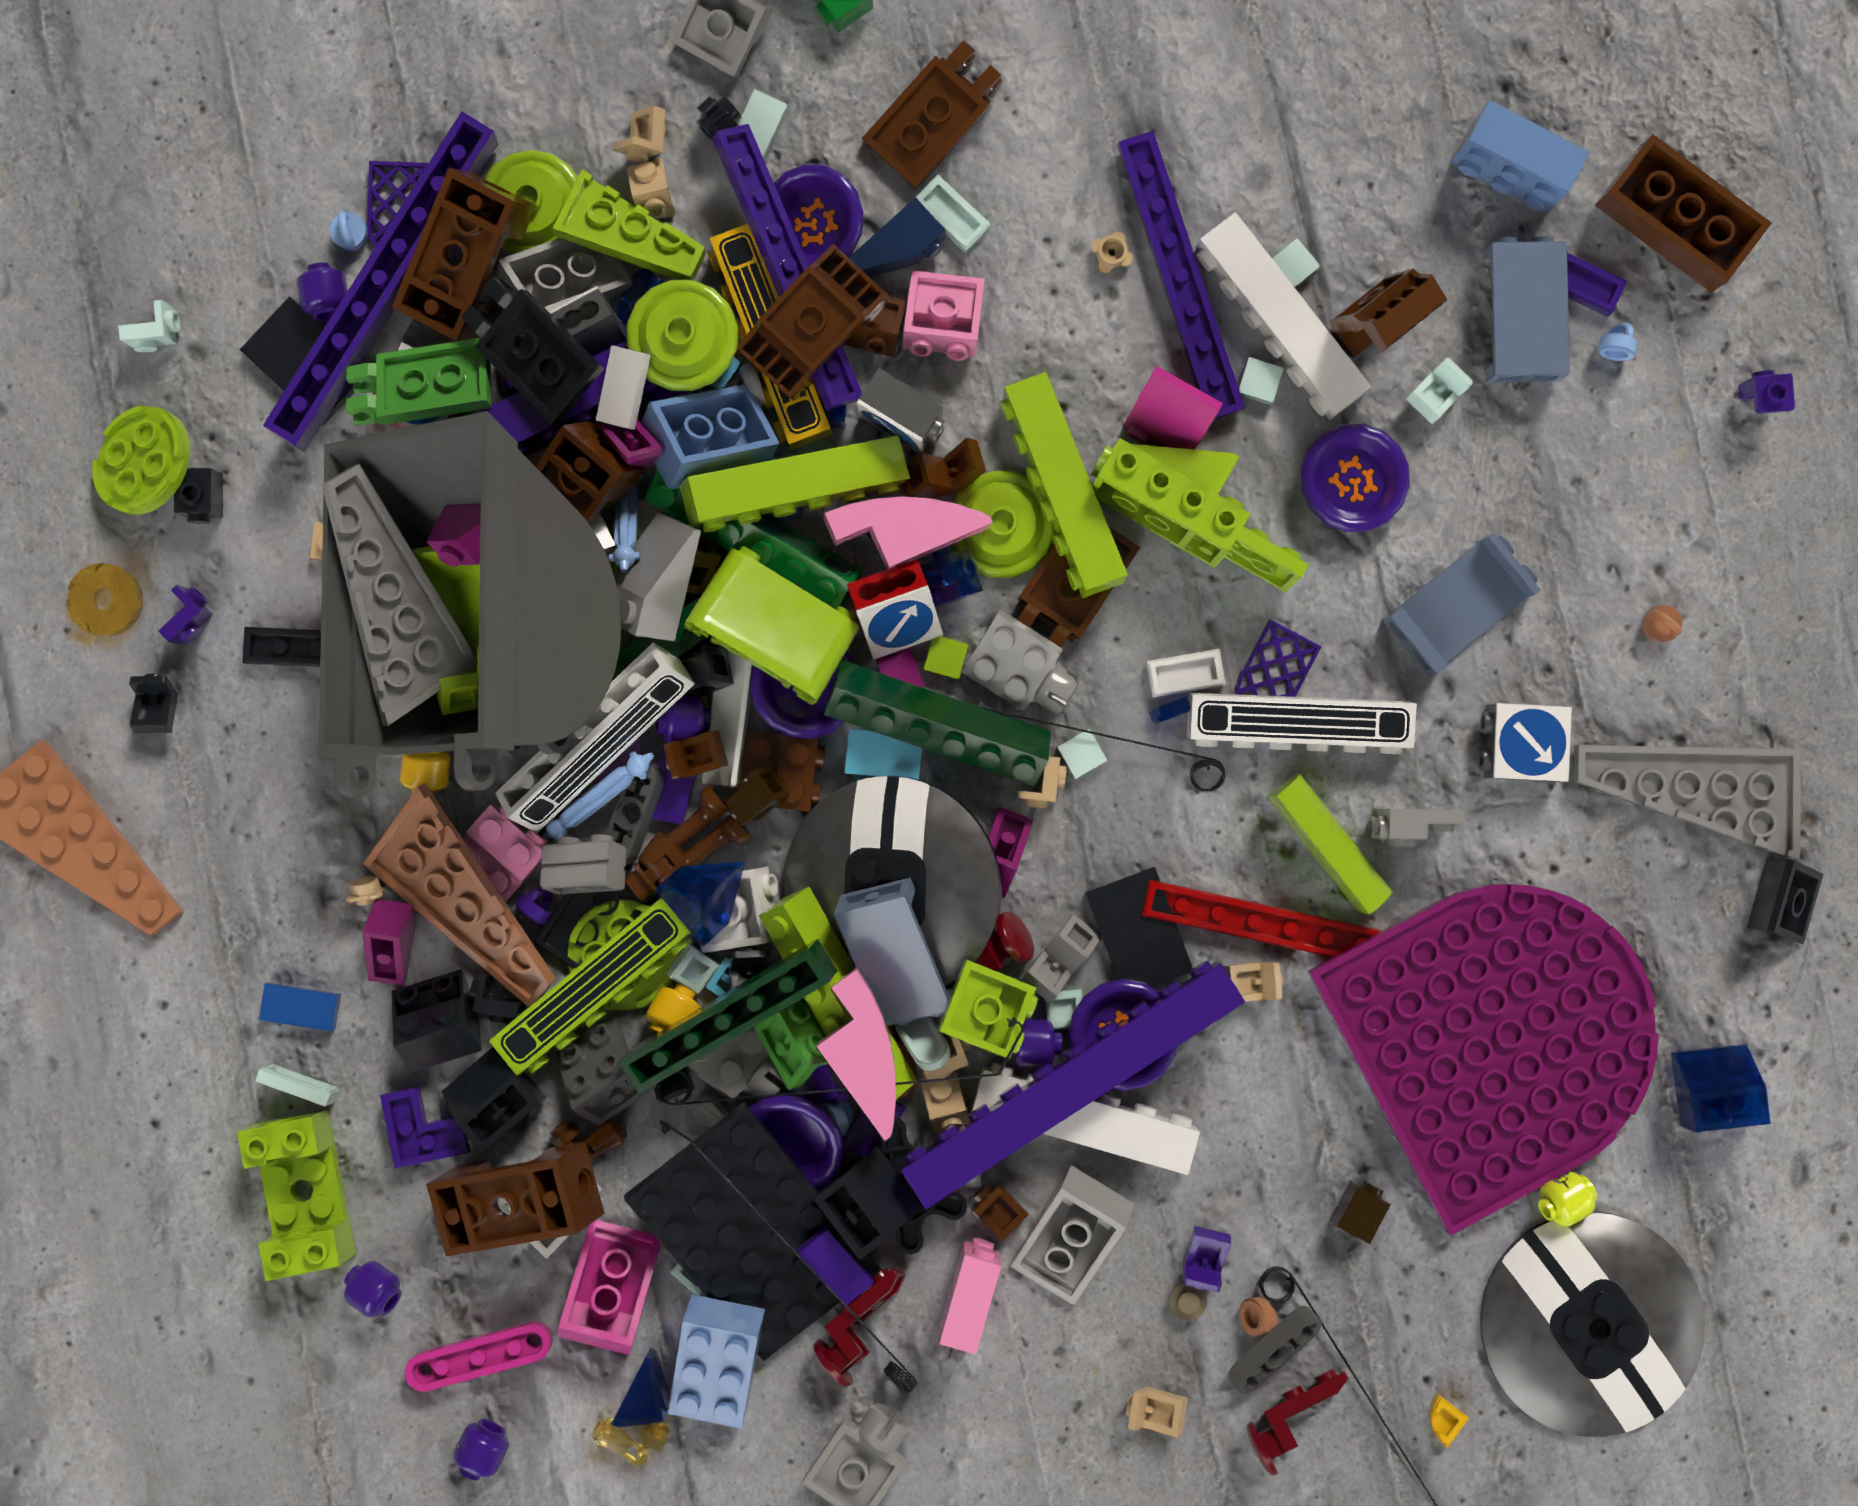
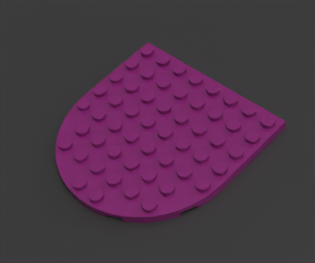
M1491 884L1466 889L1434 902L1307 971L1445 1231L1450 1236L1598 1155L1618 1137L1616 1135L1617 1132L1624 1126L1631 1114H1636L1653 1076L1659 1039L1658 1033H1656L1653 1008L1656 1007L1650 982L1641 962L1619 931L1593 912L1590 907L1552 890L1519 884Z

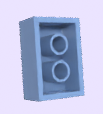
M1489 100L1471 123L1451 163L1458 166V170L1464 175L1472 178L1479 177L1491 183L1492 189L1504 195L1512 194L1523 200V204L1527 208L1537 212L1544 211L1548 213L1570 191L1590 152Z
M746 384L650 402L641 421L644 428L662 447L663 454L657 459L655 464L668 490L680 488L679 485L689 476L770 461L780 444L757 399L749 391Z
M691 1294L682 1321L668 1414L742 1429L750 1398L765 1309Z

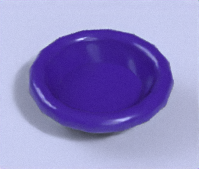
M846 651L842 660L855 664L852 656ZM753 665L750 691L756 710L772 728L789 737L813 739L834 732L844 721L826 716L824 711L830 685L837 669L818 701L810 705L796 696L797 692L793 690V685L786 688L782 685V682Z
M791 1095L766 1097L749 1107L817 1190L836 1176L843 1164L845 1144L840 1127L826 1110L808 1099Z

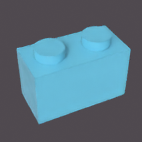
M849 729L845 774L853 775L852 782L876 776H904L919 779L922 748L873 731Z

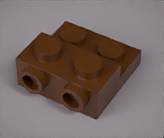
M746 730L740 782L749 777L748 773L753 769L770 765L791 795L776 808L810 812L812 805H817L820 802L821 783H815L816 769H823L826 747L819 746V738L789 737L786 734Z

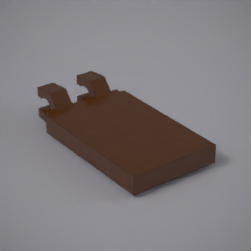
M964 40L947 59L943 57L939 59L935 56L862 137L863 143L915 190L925 182L987 113L991 103L987 97L1002 82V75L992 65L981 74L974 84L961 74L975 58L973 54L975 52L974 49Z
M1109 527L1125 569H1127L1141 547ZM1054 544L1018 598L1021 601L1018 607L1023 609L1017 620L1030 628L1035 619H1038L1054 630L1048 640L1061 647L1066 639L1073 643L1075 639L1079 640L1113 588L1082 599L1079 589L1074 591L1069 583L1066 570L1070 569L1066 556L1060 557Z

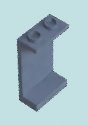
M1551 236L1536 237L1531 239V242H1517L1516 237L1495 239L1483 251V259H1491L1493 363L1485 368L1486 383L1559 382L1570 375L1567 241H1554V237Z
M1495 533L1484 537L1382 619L1428 676L1442 671L1449 665L1447 662L1526 598L1534 596L1541 591L1536 584L1538 581L1536 575L1528 566H1521L1512 555L1514 553L1513 547L1504 537H1497Z
M911 878L840 895L833 914L855 966L859 969L874 994L886 1026L893 1024L905 1025L914 1019L927 1016H942L955 986L954 984L944 986L911 907L915 894Z

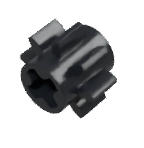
M709 96L697 107L701 117L696 123L712 142V137L716 131L736 127L738 125L737 122L742 118L735 106L724 96L719 101Z

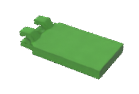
M481 338L376 354V363H363L347 367L346 380L349 384L353 383L354 392L356 394L375 392V395L365 394L346 398V412L348 415H353L355 425L375 424V422L387 425L492 408L491 363L475 347Z

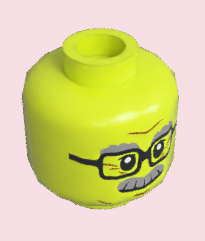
M1569 1171L1540 1187L1538 1207L1548 1221L1553 1220L1560 1226L1568 1227L1594 1212L1597 1193L1593 1184L1586 1176Z

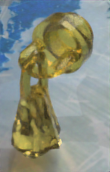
M609 1418L598 1421L594 1426L593 1440L596 1446L610 1450L620 1455L629 1463L640 1466L647 1461V1451L649 1448L657 1451L663 1449L668 1442L667 1436L670 1432L667 1426L657 1419L645 1422L638 1431V1435L643 1441L640 1445L623 1430L617 1420ZM630 1446L637 1450L635 1458L626 1452Z

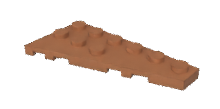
M40 740L0 773V840L149 935L157 934L184 912L48 741Z
M425 783L418 786L363 865L407 903L413 904L415 910L526 1006L530 1007L544 995L556 980L555 976Z

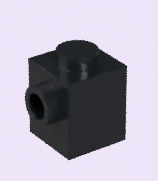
M187 468L181 485L174 493V513L186 517L187 523L209 524L210 518H223V474L212 468Z

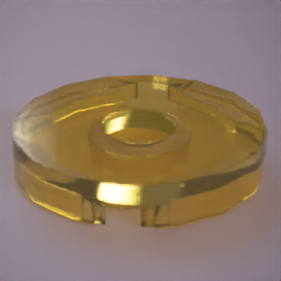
M110 563L91 564L81 569L72 578L68 586L69 593L68 599H66V609L72 621L85 632L101 637L116 636L129 630L139 619L143 608V591L137 578L127 569ZM103 590H109L112 594V603L107 609L101 610L96 603L97 595Z

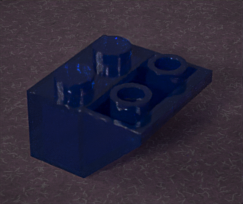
M1747 1044L1671 1052L1681 1127L1693 1132H1705L1771 1124L1766 1085Z

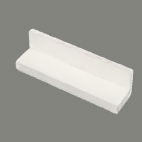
M727 649L734 684L713 693L709 732L719 730L728 766L703 773L702 783L735 787L740 782L745 735L748 728L752 697L750 682L753 665Z

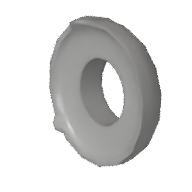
M747 362L739 369V378L736 386L746 384L763 410L766 408L763 389L753 365Z

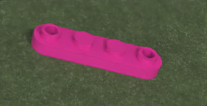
M530 1321L424 1350L415 1354L407 1363L405 1378L410 1387L420 1392H426L536 1362L544 1358L551 1349L553 1335L546 1324L539 1321ZM530 1334H536L540 1337L541 1342L539 1345H533L529 1342ZM422 1364H429L433 1369L432 1374H425L421 1369Z

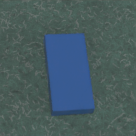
M268 982L264 984L259 1020L334 1031L336 1029L341 993Z

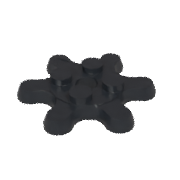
M894 1116L892 1135L886 1141L880 1135V1149L898 1173L903 1175L901 1165L906 1162L903 1157L916 1147L912 1146L907 1139L905 1122L901 1118ZM844 1151L843 1164L838 1173H842L859 1160L862 1155L855 1151ZM952 1192L927 1209L922 1206L895 1232L898 1249L910 1255L921 1250L924 1244L921 1225L925 1218L930 1215L938 1214L949 1220L962 1218L967 1211V1201L960 1193Z

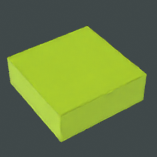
M942 636L932 639L923 670L959 680L969 644Z

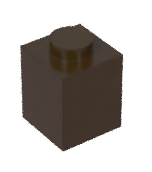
M1350 1180L1330 1220L1338 1228L1371 1244L1391 1204L1381 1197L1384 1191L1365 1180L1360 1186Z

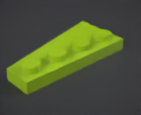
M583 169L553 226L555 237L677 280H694L706 255L705 246L667 222L662 224L650 216L648 210L638 204L635 207L621 198L620 193L608 185L604 187L594 181L593 176Z

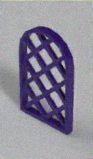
M369 161L366 222L369 238L375 247L377 245L376 240L385 233L393 220L392 218L383 226L376 216L386 208L395 217L397 213L389 204L398 195L403 201L406 200L407 197L402 192L411 183L413 185L416 184L415 180L423 173L428 163ZM378 167L394 168L385 175ZM404 168L419 169L411 176ZM374 170L382 177L376 185H374ZM400 170L408 180L397 188L390 178ZM385 183L395 191L386 200L376 192ZM373 195L382 203L374 211ZM373 221L380 228L375 235H373L372 229Z
M1269 619L1243 670L1240 671L1235 693L1240 695L1242 692L1251 690L1252 695H1257L1256 688L1268 685L1271 695L1277 696L1273 683L1286 679L1289 693L1279 696L1296 697L1322 646ZM1274 627L1289 634V636L1278 639ZM1270 628L1273 641L1261 644ZM1292 639L1296 652L1283 656L1279 643ZM1297 639L1312 646V648L1301 651ZM1275 644L1279 658L1266 661L1262 648ZM1258 651L1261 663L1250 666ZM1314 651L1310 661L1305 666L1302 655ZM1298 657L1301 670L1289 673L1285 660ZM1280 662L1284 675L1271 679L1268 665ZM1263 667L1267 680L1254 684L1250 671ZM1246 673L1249 686L1240 688ZM1302 674L1294 689L1290 677Z

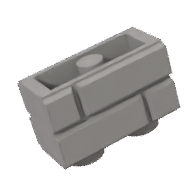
M591 835L589 842H580V839L574 837L558 838V844L543 846V868H541L540 886L542 889L555 894L623 890L625 888L624 867L626 866L627 850L625 846L614 842L613 837L609 835Z

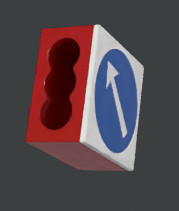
M918 559L847 584L873 660L943 635L931 593Z

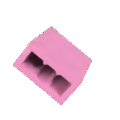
M973 1238L972 1242L963 1240L939 1324V1344L976 1355L1001 1269L999 1250L994 1249L992 1242L980 1238Z

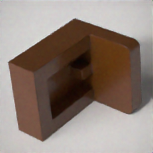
M719 730L664 744L666 753L665 764L671 772L673 780L693 777L728 766Z
M998 1181L991 1187L987 1183L984 1184L971 1198L974 1202L971 1206V1213L976 1218L979 1217L1002 1241L1029 1215L1028 1211Z

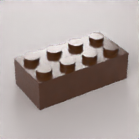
M1654 134L1648 137L1636 149L1595 203L1597 208L1711 293L1730 280L1772 224V222Z

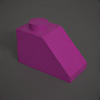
M481 503L444 506L426 542L438 554L439 559L448 566L457 567L459 565L480 564Z
M999 807L988 837L999 863L1002 897L1005 898L1018 869L1034 820Z
M381 899L375 900L363 929L368 981L405 986L415 931L413 904Z

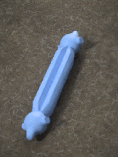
M642 473V475L640 476L639 479H643V478H644L643 473ZM639 479L627 497L616 500L614 531L616 549L613 554H609V561L615 562L623 573L634 564L636 559H640V552L633 550L637 541L639 488L636 484Z
M631 752L627 766L615 769L567 806L560 818L554 817L546 824L542 837L546 840L555 839L558 841V838L566 835L567 828L578 826L629 787L635 776L641 780L647 777L646 773L649 770V764L654 755L652 753L640 755L636 752Z

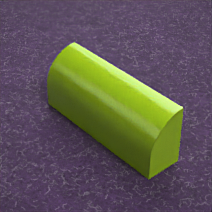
M1300 773L1293 775L1267 796L1358 912L1370 915L1391 896L1392 889Z

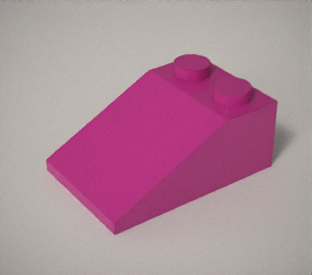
M1156 366L1123 427L1129 430L1127 434L1132 439L1145 445L1149 441L1159 447L1195 450L1223 403Z
M595 1220L588 1226L558 1326V1337L626 1355L631 1354L661 1242L654 1234L600 1220Z

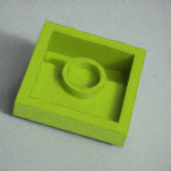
M964 960L937 1031L1006 1058L1021 1031V1027L1017 1023L1015 1026L1008 1027L1009 1022L1007 1018L1012 1020L1015 1017L1023 1025L1025 1017L1030 1018L1038 1001V998L1034 996L1036 987L969 960ZM1024 1032L1012 1053L1016 1054L1019 1051L1024 1039Z

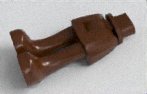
M708 784L699 793L700 807L684 823L667 835L663 832H658L650 840L639 856L638 862L634 864L635 870L625 877L626 884L642 902L654 892L659 895L662 891L667 892L696 878L695 868L722 846L731 842L744 845L753 839L745 826H742L739 821L728 815L706 837L687 852L683 851L681 847L728 812L726 802L711 785Z

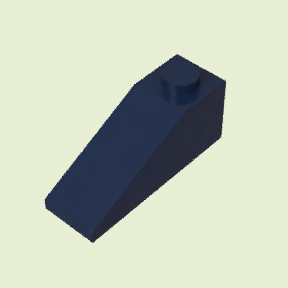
M915 197L848 258L869 278L919 264L924 258L931 260L937 256L945 246L943 241L945 240L946 230Z

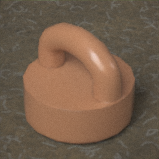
M1660 605L1651 608L1645 613L1642 619V629L1650 640L1654 642H1667L1675 639L1682 633L1683 620L1675 608L1669 605Z
M1259 1296L1245 1299L1241 1303L1239 1319L1243 1329L1249 1335L1259 1336L1268 1334L1278 1325L1276 1311L1268 1299Z

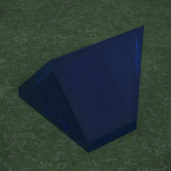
M746 861L681 866L655 888V891L703 947L729 924Z
M650 1347L611 1425L617 1428L664 1422L671 1393L658 1352Z

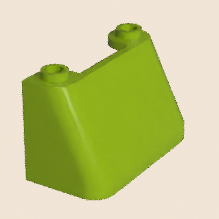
M744 546L740 550L732 548L689 614L684 628L699 637L701 634L705 637L711 635L710 641L712 643L719 644L782 682L784 687L789 688L793 685V690L797 692V697L810 705L815 704L860 629V626L855 623L857 616L842 606H838L835 610L759 563L761 557Z

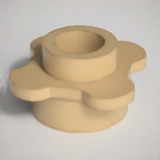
M1114 232L1112 235H1108L1103 239L1097 238L1092 242L1091 251L1097 255L1100 272L1108 274L1113 268L1118 266L1128 267L1132 263L1133 255L1128 252L1125 242L1126 237L1123 233ZM1109 250H1114V251H1115V255H1114V256L1109 255L1108 251H1109Z
M364 876L349 882L350 895L346 897V902L357 901V905L360 906L373 904L376 899L383 896L382 891L386 890L387 886L383 883L380 884L379 877Z

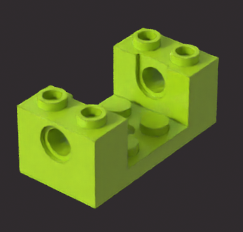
M323 1109L259 1122L237 1131L244 1169L259 1166L272 1231L270 1237L258 1244L265 1281L338 1267L356 1254L329 1110ZM298 1180H306L311 1184L313 1193L310 1199H301L296 1194L295 1185Z

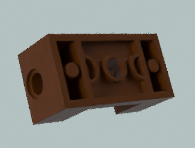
M448 168L392 308L455 341L481 338L461 316L469 306H474L476 309L482 307L491 315L493 307L480 301L484 287L505 238L523 239L537 205L473 172ZM455 244L463 251L462 262L457 266H453L448 259V251Z
M591 421L562 425L536 465V468L578 510L590 526L606 502L627 497L646 469V467L627 464Z
M585 1141L552 1147L532 1161L491 1168L488 1159L457 1165L426 1184L446 1256L578 1234L605 1214ZM499 1198H503L509 1203L511 1207L510 1215L500 1210L498 1206Z

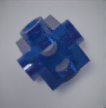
M952 546L933 552V560L920 565L935 607L952 603L983 591L977 574V566L971 557L969 549L954 552Z

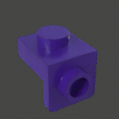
M1774 370L1754 372L1751 374L1750 379L1738 385L1739 399L1754 398L1755 412L1757 414L1790 412L1795 409L1792 373L1775 374Z
M175 585L171 591L185 606L158 632L168 642L182 645L198 637L202 632L201 626L213 614L205 606L208 600L196 588L190 587L188 589Z
M1194 1226L1183 1259V1283L1199 1290L1220 1291L1222 1286L1221 1272L1231 1245V1234Z

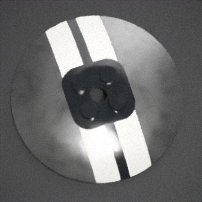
M904 776L869 777L847 784L827 795L808 813L799 826L788 851L784 872V896H789L806 887L811 888L854 968H856L855 963L833 915L840 895L878 886L881 880L894 882L911 878L915 888L911 907L944 986L958 978L964 960L975 963L986 949L997 925L1001 907L1002 885L995 850L987 833L973 813L962 802L943 789L928 782Z
M1594 1211L1590 1216L1568 1227L1560 1226L1553 1220H1546L1526 1231L1509 1246L1496 1263L1485 1287L1481 1303L1480 1332L1483 1350L1495 1379L1508 1397L1521 1410L1545 1426L1563 1433L1584 1437H1607L1623 1434L1648 1424L1669 1409L1689 1385L1701 1358L1704 1344L1705 1318L1702 1298L1690 1269L1678 1252L1664 1238L1648 1227L1629 1218L1607 1212ZM1599 1318L1604 1319L1607 1325L1605 1333L1600 1337H1591L1589 1333L1591 1322Z

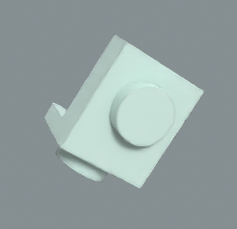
M155 300V322L118 325L120 341L131 346L137 352H153L157 350V346L177 344L176 332L180 331V319L177 311L163 300Z
M1445 358L1415 388L1406 400L1433 424L1473 384V381L1450 358Z

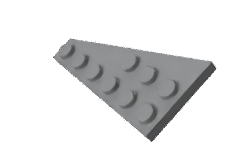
M357 464L323 483L322 489L383 726H389L439 691V678L465 674L477 666V658L360 464Z
M1574 745L1575 783L1781 856L1800 860L1801 749Z

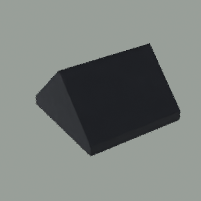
M1766 858L1747 928L1804 945L1824 874L1796 860Z

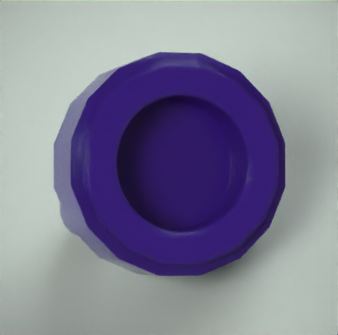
M540 886L533 889L529 895L521 893L514 904L522 913L542 925L545 924L552 914L547 909L553 901V894L542 889ZM539 896H544L540 904L536 902Z

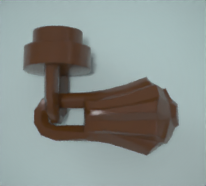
M566 1119L550 1132L553 1137L551 1142L555 1147L578 1143L575 1136L580 1133L581 1129L575 1122L571 1124ZM615 1119L607 1120L599 1125L585 1140L586 1146H590L594 1151L589 1155L590 1161H593L599 1155L624 1145L627 1132L623 1122Z

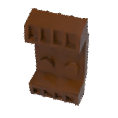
M832 244L814 263L805 269L757 320L754 327L738 343L737 350L790 399L797 400L814 382L813 375L862 323L868 325L883 309L888 294Z
M1412 268L1387 275L1330 321L1332 328L1329 332L1350 358L1359 355L1372 343L1382 353L1437 308L1441 307L1447 301V298L1432 274H1420Z

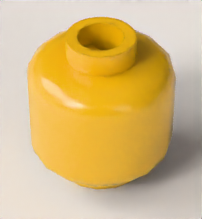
M447 751L403 754L400 782L412 790L411 794H413L418 786L425 783L434 795V791L447 787L451 760L450 754Z
M676 984L674 989L668 987L659 989L645 1015L650 1023L648 1029L657 1034L701 1008L693 1000L696 993L680 984Z

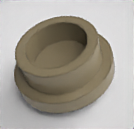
M1182 1282L1171 1291L1169 1303L1177 1317L1183 1320H1194L1204 1313L1207 1306V1297L1204 1290L1196 1289Z

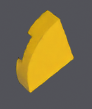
M1436 1392L1429 1409L1430 1425L1439 1441L1448 1448L1469 1420V1417Z

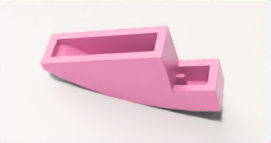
M890 497L861 501L825 512L823 518L835 546L870 532L886 570L920 559L985 531L993 523L989 515L952 502L918 497Z
M856 967L832 985L833 991L853 1018L818 1042L817 1048L886 1141L892 1135L896 1103L895 1064L891 1040L883 1014L874 994Z

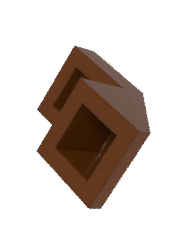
M965 438L944 458L921 452L907 464L910 479L905 481L902 486L905 497L934 499L964 491L986 472L978 441Z

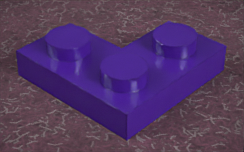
M420 1086L380 1095L395 1169L467 1154L471 1151L469 1139L459 1128L454 1117L427 1122Z

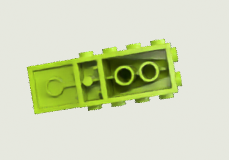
M1119 438L1114 448L1108 445L1105 447L1091 473L1092 476L1096 477L1092 487L1099 502L1213 568L1223 558H1226L1286 593L1303 577L1310 565L1304 562L1302 555L1289 547L1280 548L1270 542L1269 536L1263 531L1244 527L1251 513L1244 510V505L1240 501L1229 496L1223 498L1218 495L1240 456L1234 453L1136 445Z

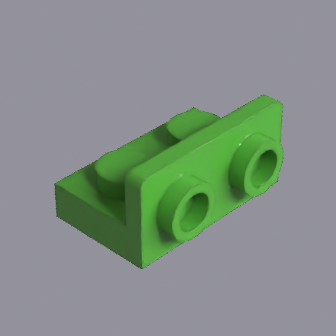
M803 998L757 1024L754 1028L788 1090L801 1087L817 1067L829 1064L817 1048L818 1042L826 1036Z

